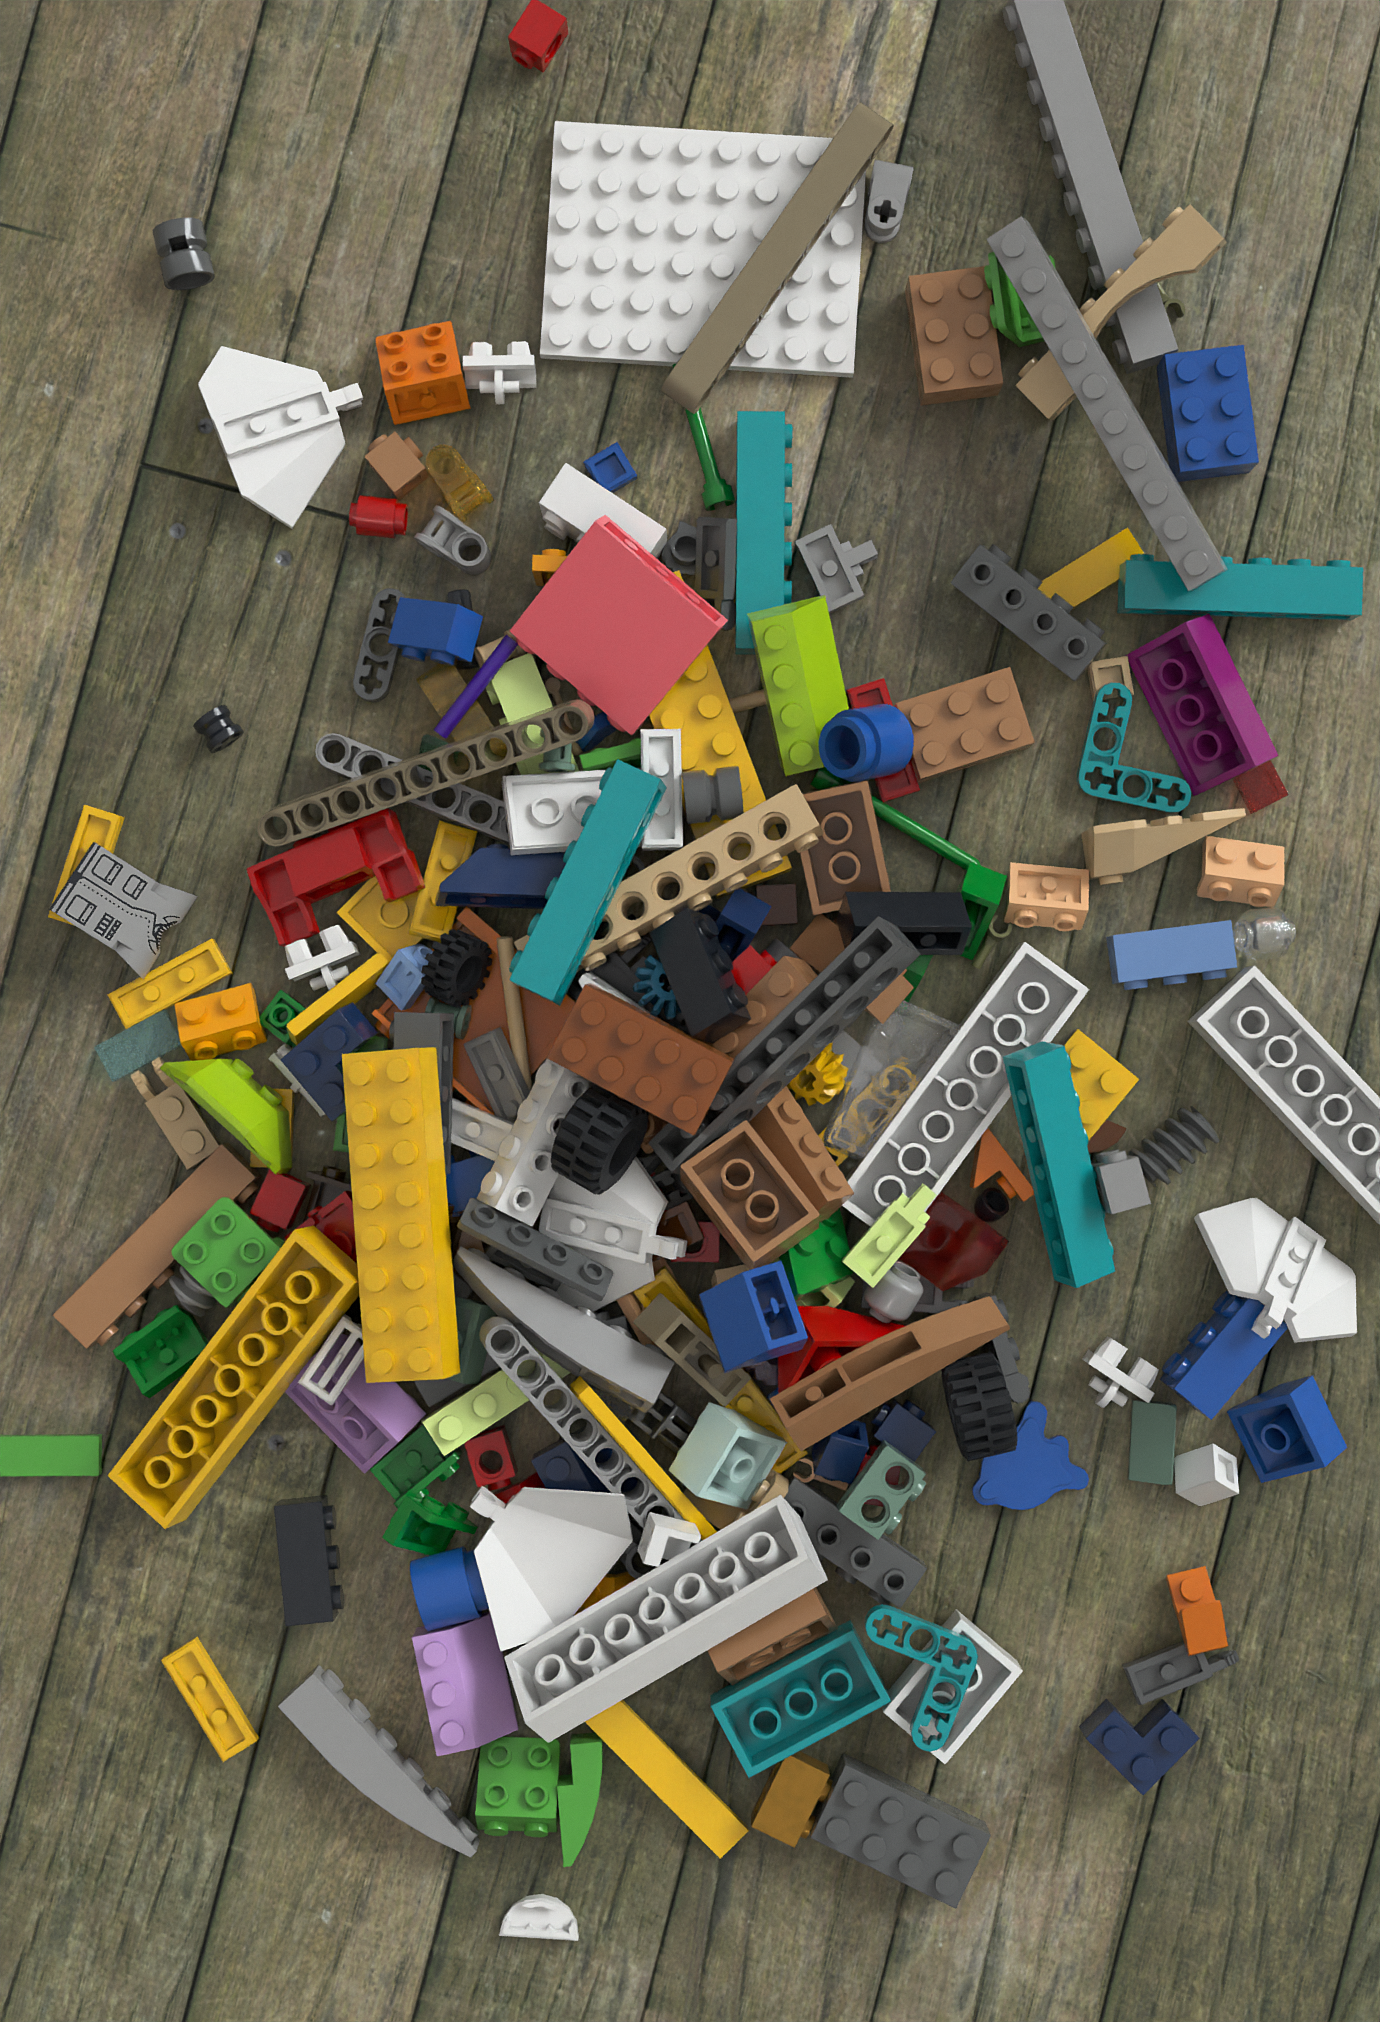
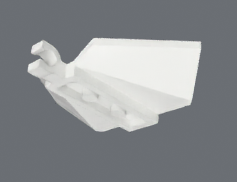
M221 346L203 374L198 387L239 492L243 498L293 529L345 447L346 443L337 411H348L361 407L363 395L358 383L329 392L326 382L322 381L320 375L315 370Z
M637 1156L620 1180L600 1195L591 1193L559 1174L549 1193V1197H547L542 1207L538 1232L602 1264L614 1273L602 1301H597L561 1283L556 1293L560 1295L561 1301L572 1307L582 1306L594 1312L655 1281L652 1262L653 1254L672 1260L676 1259L677 1256L685 1257L687 1240L656 1235L657 1226L668 1201Z
M1258 1198L1245 1199L1198 1213L1194 1217L1229 1294L1259 1300L1265 1305L1251 1329L1263 1339L1268 1337L1272 1326L1277 1329L1282 1324L1283 1319L1287 1324L1294 1343L1352 1337L1357 1333L1356 1276L1353 1270L1324 1248L1326 1239L1294 1216L1290 1221H1287Z
M481 1486L473 1496L470 1507L480 1515L490 1517L493 1520L475 1547L474 1554L500 1651L529 1643L573 1617L632 1543L633 1535L624 1494L523 1487L505 1504L488 1489Z

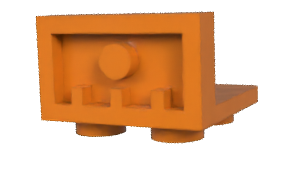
M451 321L434 323L376 337L384 392L394 425L471 409Z

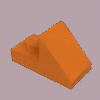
M987 1128L976 1142L970 1188L978 1187L998 1172L1001 1177L996 1182L1009 1199L1016 1196L1018 1200L1026 1201L1034 1195L1033 1187L990 1129Z
M1206 1566L1167 1575V1585L1188 1656L1228 1647L1222 1605L1220 1600H1215Z

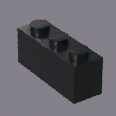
M845 892L837 917V924L844 948L879 916L896 925L921 955H962L972 928L961 892Z
M686 908L649 932L691 1037L715 1043L751 1020L746 1007L748 1004L747 996L734 979L731 971L733 963L729 955L721 948L717 938L719 934L718 927L709 915Z
M327 1495L281 1499L274 1505L285 1626L333 1622L339 1614L338 1609L344 1608L342 1585H336L334 1570L340 1568L338 1545H332L331 1530L336 1529L334 1505H328Z

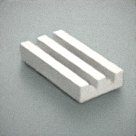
M346 1314L342 1316L298 1382L331 1406L335 1403L364 1359L362 1344L332 1391L329 1393L325 1390V1387L357 1339L363 1340L362 1325L354 1323L351 1320L352 1318ZM346 1328L352 1333L316 1384L311 1380Z

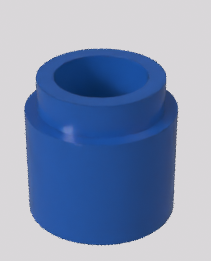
M877 704L837 713L823 727L818 747L820 758L830 773L850 782H859L893 775L904 769L913 753L914 737L908 719L899 709L888 704Z
M462 1546L410 1561V1575L416 1604L422 1622L428 1632L482 1617V1610L489 1609L474 1550L467 1551Z

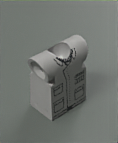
M93 842L49 910L115 950L144 979L161 954L160 941L162 933L171 926L182 922L198 896L156 882Z

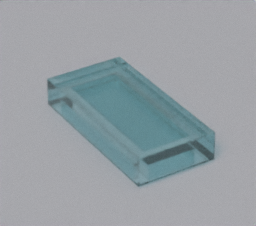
M162 1010L94 1046L112 1082H116L182 1045L179 1039V1032L167 1010Z

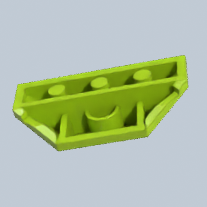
M236 1058L234 1061L232 1059L165 1062L160 1067L167 1076L177 1083L275 1175L288 1173L292 1168L289 1111L280 1104L283 1098L268 1085L262 1087L252 1078L254 1072L247 1064Z

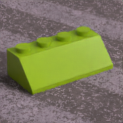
M825 595L747 613L779 763L785 776L825 767L819 754L820 733L823 727L837 713L849 710Z

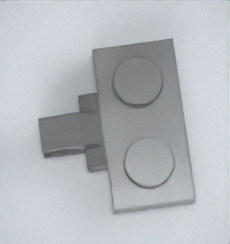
M830 524L795 541L819 595H825L829 614L864 598V593L857 581V577L864 574L861 568L862 565L878 558V553L872 540L855 548H852L849 541L840 544Z

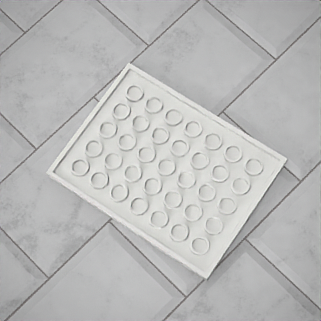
M555 121L540 357L542 359L672 366L677 364L833 138ZM866 171L727 370L853 378Z

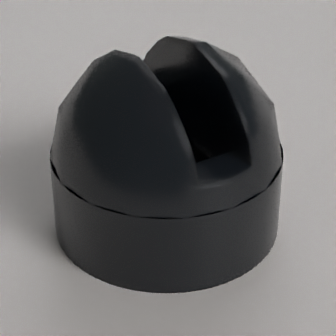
M987 1188L976 1198L974 1211L980 1220L993 1223L1000 1220L1009 1211V1202L1000 1190Z

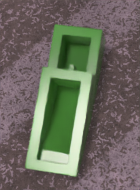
M596 1733L571 1735L572 1774L559 1775L557 1792L563 1867L572 1866L580 1852L592 1824L599 1798L603 1767V1740Z

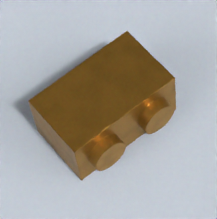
M801 1751L776 1763L750 1815L751 1827L795 1848L799 1838L806 1839L812 1829L815 1816L811 1815L817 1801L823 1803L831 1789L833 1781L829 1779L828 1764Z

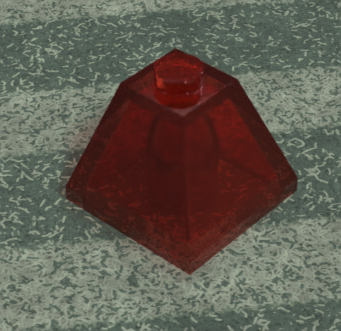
M940 1191L926 1210V1213L930 1216L924 1224L926 1227L899 1259L916 1270L937 1288L945 1291L986 1274L1010 1241Z

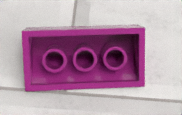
M1210 613L1187 621L1125 655L1128 657V662L1193 796L1199 795L1279 756Z

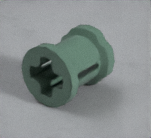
M540 729V736L545 740L544 731ZM572 743L543 753V762L539 763V770L547 772H574L575 765L571 763Z
M431 997L427 1003L425 1013H454V1034L456 1038L463 1040L469 1028L472 1007L471 1005L456 1008Z

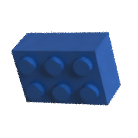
M1244 345L1165 354L1156 369L1169 468L1176 480L1182 482L1249 473L1259 463Z
M1228 1291L1224 1292L1214 1303L1212 1309L1215 1313L1207 1323H1198L1187 1337L1190 1343L1182 1353L1175 1352L1162 1367L1164 1374L1159 1379L1195 1410L1211 1420L1288 1328L1287 1324L1282 1321V1324L1277 1329L1272 1326L1270 1335L1263 1339L1251 1329L1256 1318L1264 1309V1305L1258 1300L1232 1295Z

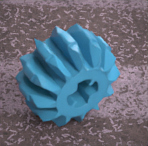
M649 955L644 960L646 968L638 967L635 975L641 981L633 985V991L645 993L638 1001L640 1007L646 1006L649 1002L653 1004L651 1015L656 1017L663 1008L666 1018L673 1019L676 1009L680 1013L682 1012L673 990L671 989L670 992H666L661 988L664 983L659 982L667 978L660 958L657 960L652 955Z

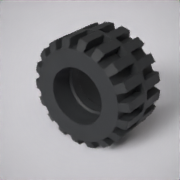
M594 1084L576 1100L559 1127L551 1153L552 1170L595 1195L604 1193L620 1180L636 1157L646 1134L649 1112Z
M992 1352L958 1359L944 1367L941 1375L945 1398L956 1441L963 1457L969 1462L1015 1451L1018 1436L1013 1408L1001 1366Z

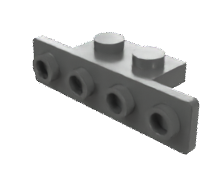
M475 1198L469 1199L457 1224L460 1230L489 1244L485 1254L491 1260L505 1267L517 1270L524 1277L543 1287L550 1288L556 1292L561 1283H564L597 1301H602L606 1295L614 1274L611 1269Z

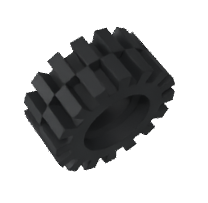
M452 929L449 930V935L443 933L440 936L441 943L435 941L431 946L434 951L432 954L427 953L425 957L429 962L428 965L422 966V973L426 975L421 978V983L425 985L423 989L428 995L451 1006L460 1008L461 1005L466 1006L469 1004V998L475 1000L478 996L476 991L478 988L483 990L485 983L482 981L484 977L489 978L491 972L487 970V967L492 965V958L488 957L492 954L491 948L487 947L488 944L461 930L456 931Z

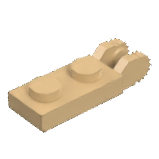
M158 1057L152 1061V1065L156 1074L168 1087L166 1090L157 1095L150 1085L148 1078L139 1070L131 1074V1078L141 1095L146 1099V1106L188 1170L208 1158L221 1143L191 1096L160 1069L165 1062L161 1057Z

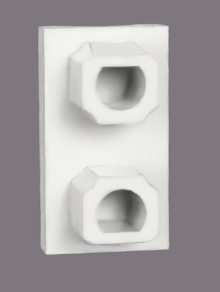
M526 341L508 344L507 355H493L492 345L487 342H473L470 346L469 355L463 356L466 389H480V393H495L496 404L505 403V393H519L520 388H536L534 355L530 354Z
M335 925L319 932L327 952L313 957L306 939L298 940L285 946L287 961L290 966L285 971L289 980L293 979L296 982L321 971L322 975L309 980L313 991L325 986L330 990L338 984L337 981L350 975L346 965L335 970L331 968L334 965L361 955L357 944L349 941L348 936L340 925Z
M1108 1336L1094 1353L1088 1349L1082 1358L1089 1365L1109 1377L1106 1382L1096 1375L1090 1380L1089 1386L1099 1392L1095 1403L1104 1408L1112 1400L1123 1407L1128 1397L1118 1391L1120 1385L1149 1403L1155 1394L1149 1389L1154 1383L1159 1369L1138 1357L1128 1374H1125L1116 1367L1128 1349Z

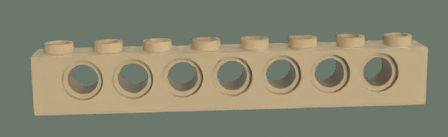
M795 784L622 881L602 919V922L609 923V932L603 939L592 940L578 971L583 968L585 971H589L599 967L606 962L605 956L617 949L626 951L635 947L642 941L640 936L659 927L686 908L694 911L703 909L712 902V896L724 889L726 892H732L742 887L748 881L746 877L758 870L768 872L776 868L783 862L782 857L796 850L800 853L815 846L819 842L817 837L825 833L798 785ZM781 823L787 826V831L783 838L776 841L767 838L768 830L773 825ZM742 843L751 845V852L747 858L740 861L732 858V852L737 845ZM703 864H715V873L710 879L698 880L697 872ZM669 883H679L680 891L677 897L672 900H663L662 891L664 887ZM636 902H643L645 906L643 915L636 920H628L627 911L629 907ZM526 935L514 942L518 951L524 950L530 936Z

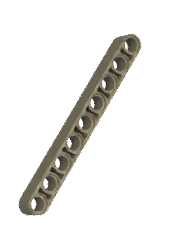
M861 102L854 108L670 372L662 386V393L691 413H697L888 139L894 124Z
M578 699L570 700L277 805L261 816L257 825L258 835L267 845L274 847L282 846L576 742L583 738L592 728L595 719L594 711L585 701ZM573 711L579 714L583 722L582 729L573 730L569 728L564 720L565 712ZM528 725H537L542 728L545 734L543 743H535L530 740L527 734ZM491 738H498L505 742L508 750L506 756H498L493 753L490 747ZM460 751L468 756L470 759L469 769H461L456 766L453 759L454 752ZM418 765H426L431 769L433 773L432 782H424L417 775ZM381 778H389L396 785V795L386 794L382 790ZM345 791H352L358 796L360 801L359 808H353L347 804L344 797ZM309 804H316L323 811V821H318L311 817L308 809ZM273 817H280L285 821L287 833H280L275 829Z

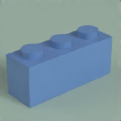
M1231 920L1106 937L1112 984L1123 983L1124 990L1148 987L1147 980L1163 978V985L1187 982V974L1202 973L1203 980L1227 977L1226 969L1237 968Z

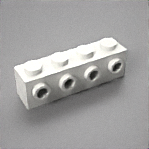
M546 1059L545 1063L538 1069L536 1081L527 1099L521 1103L517 1112V1119L509 1135L501 1142L499 1155L491 1171L483 1178L481 1191L476 1198L532 1227L559 1173L551 1168V1153L559 1127L576 1100L595 1084L549 1059Z

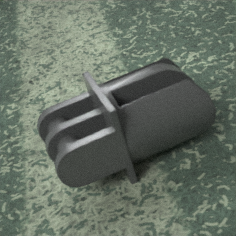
M660 1391L654 1405L659 1399L665 1403L659 1411L652 1406L646 1413L636 1409L633 1413L628 1412L626 1416L648 1433L651 1438H656L677 1455L681 1446L664 1434L663 1431L668 1429L685 1443L690 1433L673 1420L674 1416H678L692 1428L696 1425L697 1420L678 1406L672 1398ZM648 1413H651L654 1417L647 1425L642 1420Z

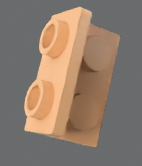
M1010 862L1008 869L1007 906L1004 913L1005 923L1011 922L1023 928L1033 926L1052 927L1065 932L1081 930L1083 928L1089 909V870Z

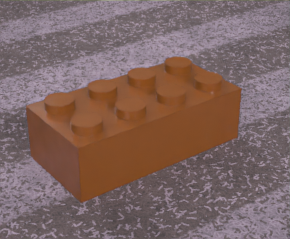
M592 983L584 985L547 1059L693 1136L697 1133L735 1060L733 1057L691 1037V1035Z

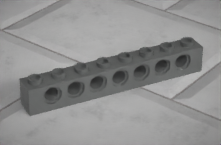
M878 916L734 1058L735 1060L694 1136L668 1123L648 1144L671 1173L680 1174V1166L743 1121L747 1120L749 1123L921 953L896 925Z

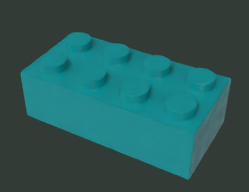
M851 1620L839 1625L837 1630L734 1685L730 1684L710 1695L711 1708L748 1778L891 1702L888 1690Z

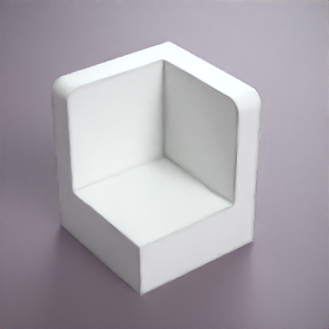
M1215 1444L1195 1449L1174 1458L1176 1493L1192 1503L1204 1506L1239 1494L1237 1458Z
M649 1512L638 1546V1552L644 1564L659 1567L662 1558L670 1560L689 1549L691 1542L698 1544L701 1534L695 1523Z

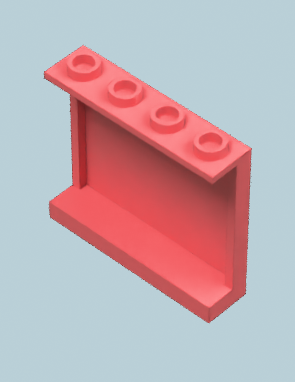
M604 515L591 525L509 632L516 637V642L524 651L536 654L547 663L546 667L552 675L560 680L566 679L572 684L583 701L591 706H597L608 715L607 719L613 727L621 732L627 731L632 736L645 723L644 721L712 638L719 633L728 622V619L608 516Z

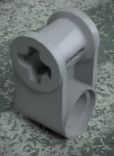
M875 159L864 222V230L872 241L887 243L896 237L903 216L904 205L909 194L913 174L912 166ZM880 215L887 216V223L880 222Z
M435 505L432 510L434 513L433 517L422 533H416L414 539L436 556L446 559L467 574L478 575L483 573L491 562V552L484 538L463 524L449 511ZM476 545L481 547L480 556L476 560L466 561L462 559V553L468 546Z

